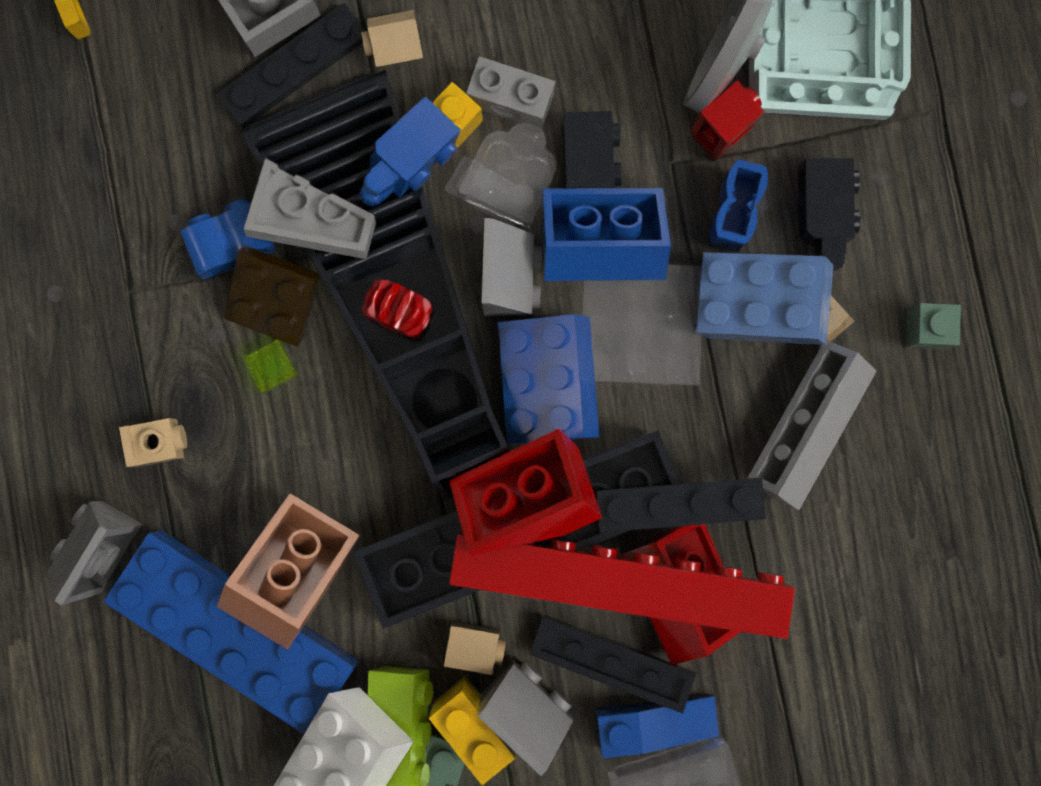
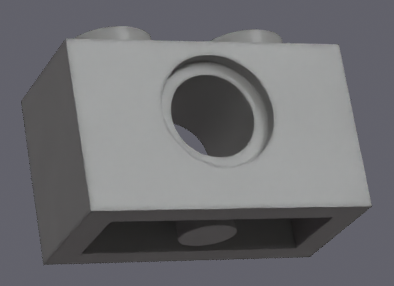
M479 56L466 94L482 108L483 112L542 131L554 95L555 81Z

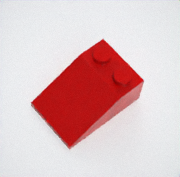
M560 428L449 480L468 553L471 555L563 536L602 518L580 450Z

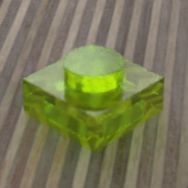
M276 340L243 357L262 394L299 376L280 340Z

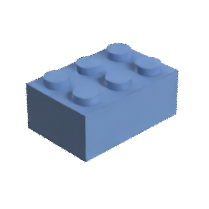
M703 252L696 333L710 339L827 345L833 264L826 256Z

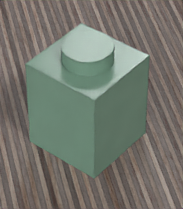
M920 303L907 308L905 348L948 349L959 346L961 305Z

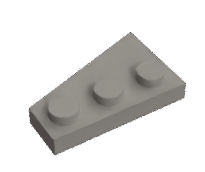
M265 158L244 226V232L246 237L366 259L376 221L373 214L333 193L328 195L314 188L308 180L298 175L294 177L280 170L277 164Z

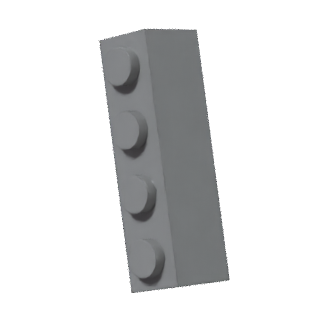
M827 341V345H822L748 478H762L764 493L800 510L877 371L858 352Z

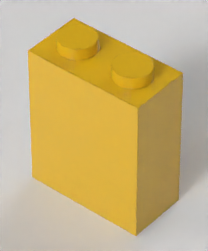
M465 675L434 701L429 720L483 786L516 758V752L478 717L481 694Z

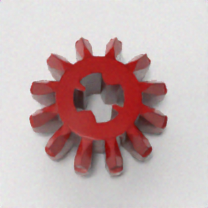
M375 280L363 299L365 301L361 310L367 319L406 338H419L431 319L429 317L433 308L427 299L411 291L409 288L389 280Z

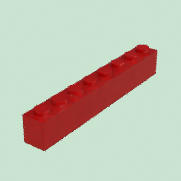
M463 532L457 534L449 585L788 639L795 588L784 583L785 576L759 572L758 579L742 577V569L717 565V572L700 570V562L676 559L675 566L658 563L659 556L634 552L633 559L617 557V549L603 546H593L592 553L575 550V542L551 539L550 546L532 542L471 555L468 553Z

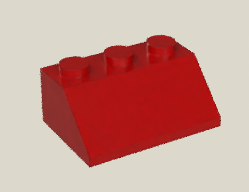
M705 524L676 526L622 553L623 558L633 559L634 552L659 556L658 563L675 566L676 559L696 561L701 563L700 570L717 572V565L724 566ZM650 617L669 661L674 664L709 656L740 633V631Z

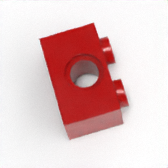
M736 81L699 113L690 133L711 158L716 161L751 132L765 112L761 108L762 102L754 90L750 87L744 88L739 81Z

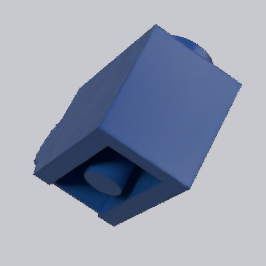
M426 97L375 142L374 151L370 157L371 171L365 176L363 187L360 190L361 200L367 206L371 205L373 207V205L381 204L393 192L400 198L410 188L417 191L431 175L429 170L437 162L443 166L456 153L458 147L454 144L461 129Z

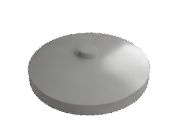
M732 0L691 80L685 95L684 106L698 113L701 112L731 82L747 58L755 60L766 39L760 34L773 0Z

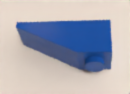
M714 695L689 697L683 714L654 702L595 708L599 749L602 758L645 754L719 736Z

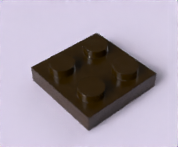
M244 245L238 252L224 319L298 347L304 338L320 273Z

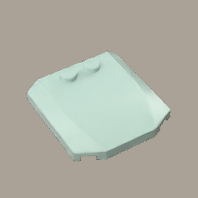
M773 0L760 34L766 38L755 60L749 59V87L759 96L762 102L761 108L765 111L764 113L886 120L892 116L895 110L893 107L900 93L906 89L911 78V0Z

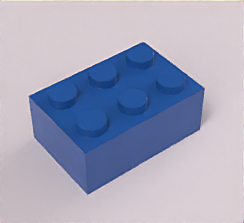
M663 188L543 189L541 233L544 281L666 280L671 242Z
M569 314L498 323L507 444L529 443L558 428L571 440L599 437L590 317Z

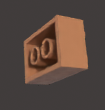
M289 494L225 583L216 607L284 648L289 649L346 562L359 534L294 495Z

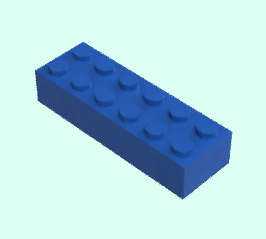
M162 530L148 533L103 602L305 734L327 695L341 691L360 660L307 625L303 626L290 648H284L216 607L224 585L230 578L229 574Z

